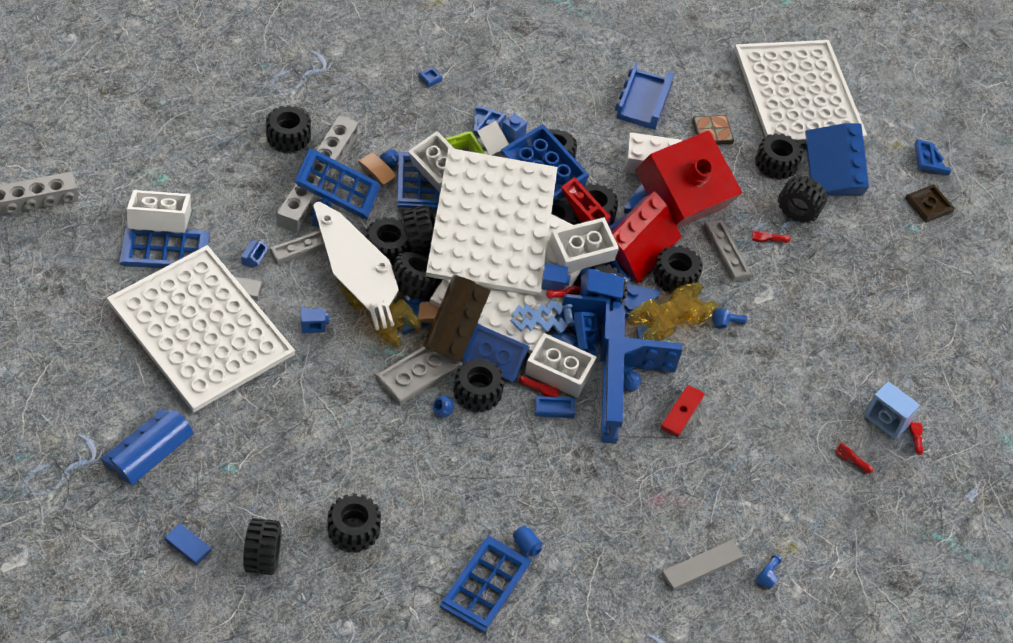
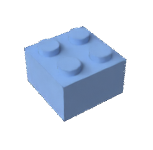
M888 381L874 395L864 416L896 440L909 427L920 405Z

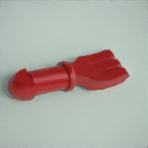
M756 230L752 231V240L756 242L771 240V242L788 243L791 240L790 236L786 234L778 235Z
M570 286L565 290H548L546 297L552 299L563 298L565 294L577 295L580 287Z
M527 376L519 378L521 385L533 388L535 391L539 390L545 397H557L560 391L558 388L531 380Z
M911 422L909 427L915 445L914 450L917 455H922L924 452L923 438L921 437L923 427L921 423Z
M840 442L839 446L835 449V453L839 457L852 461V464L857 465L867 474L873 472L871 465L864 462L844 443Z

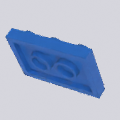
M477 324L462 360L469 362V359L472 358L474 360L482 358L484 361L488 359L490 363H496L497 368H501L505 379L515 382L530 346Z

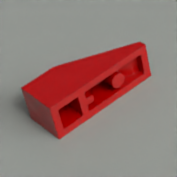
M575 177L561 186L562 192L581 223L605 218L607 224L609 223L611 216Z

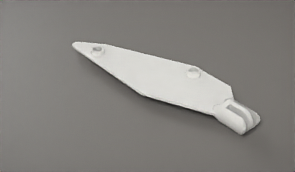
M316 202L314 210L334 276L370 311L376 330H379L377 318L380 319L382 329L387 328L386 315L390 327H393L394 322L389 306L399 289L390 261L341 213L321 202Z

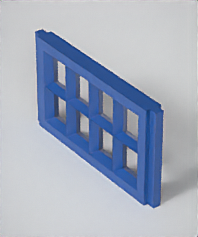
M310 148L294 181L297 186L321 198H326L329 202L365 219L370 214L381 186L377 181ZM315 160L326 164L323 173L312 168ZM330 167L340 172L337 181L327 176ZM310 172L321 177L317 186L307 182ZM344 174L355 179L351 188L341 183ZM324 180L335 184L332 194L321 189ZM358 182L369 186L366 195L355 190ZM339 187L349 192L346 201L335 196ZM353 194L364 199L361 208L350 203Z
M398 151L397 208H416L427 205L430 209H438L440 192L436 188H421V183L430 182L426 178L421 177V172L416 167L404 166L405 161H411L409 152ZM404 171L418 172V177H404ZM404 182L418 183V188L404 187ZM404 193H418V199L404 198ZM421 194H435V200L421 199Z
M126 227L120 265L165 268L176 262L166 260L167 251L179 252L178 260L183 258L184 252H195L207 246L210 233L199 230H186L185 233L155 232L153 230L138 231ZM135 236H148L147 245L134 244ZM152 236L165 237L163 246L151 245ZM169 237L181 238L180 247L168 246ZM186 238L198 239L197 248L185 247ZM133 249L146 250L144 259L132 258ZM150 250L162 251L161 260L149 259Z
M488 535L443 599L440 608L485 633L532 560ZM488 549L502 556L496 566L482 559ZM505 559L519 566L513 576L499 569ZM478 563L492 569L486 580L472 573ZM496 572L510 580L504 590L490 583ZM469 576L483 584L477 594L462 587ZM486 587L500 593L494 604L480 597ZM459 591L473 598L467 609L453 601ZM477 600L491 608L484 619L471 612Z

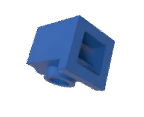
M301 306L302 333L325 332V324H329V314L325 313L324 308L305 309V306Z

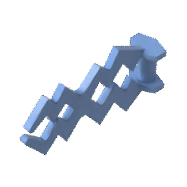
M550 300L547 307L542 303L536 311L527 303L523 308L518 305L511 317L519 313L521 318H523L528 313L532 318L529 320L525 317L521 324L514 318L510 322L520 332L525 326L531 331L535 324L538 323L546 333L553 326L561 334L565 328L574 325L571 312L572 304L562 306ZM552 309H554L558 315H560L561 312H564L566 322H564L561 317L559 318V321H557L552 315L546 322L541 317V313L543 312L546 316H549Z

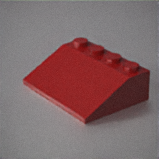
M655 191L644 197L611 231L619 248L615 259L637 284L655 266L661 250L664 251V248H670L672 245H675L682 237L667 204Z

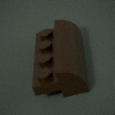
M453 275L422 347L461 362L491 290L476 284L470 279Z

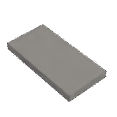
M422 347L376 374V379L396 402L401 405L457 371V368L462 366V362Z

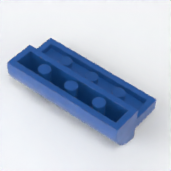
M163 408L130 436L126 437L114 449L109 451L101 460L105 466L117 472L120 479L133 485L194 433L189 423L180 413L174 409L169 412Z

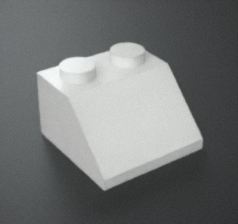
M494 121L478 130L480 135L478 141L482 148L486 147L487 149L484 153L486 155L506 158L501 153V149L509 145L498 123Z

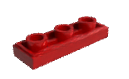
M687 385L660 429L678 438L701 403L705 393Z

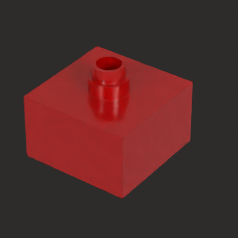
M709 130L651 153L635 169L647 195L655 191L667 204L677 228L726 208L743 193Z

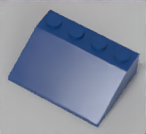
M843 123L806 130L805 137L810 179L813 178L816 182H819L821 187L825 188L827 195L863 196L869 188L862 124Z
M544 124L501 149V153L508 159L557 167L553 201L565 197L561 186L574 177L583 187L586 186L589 174Z

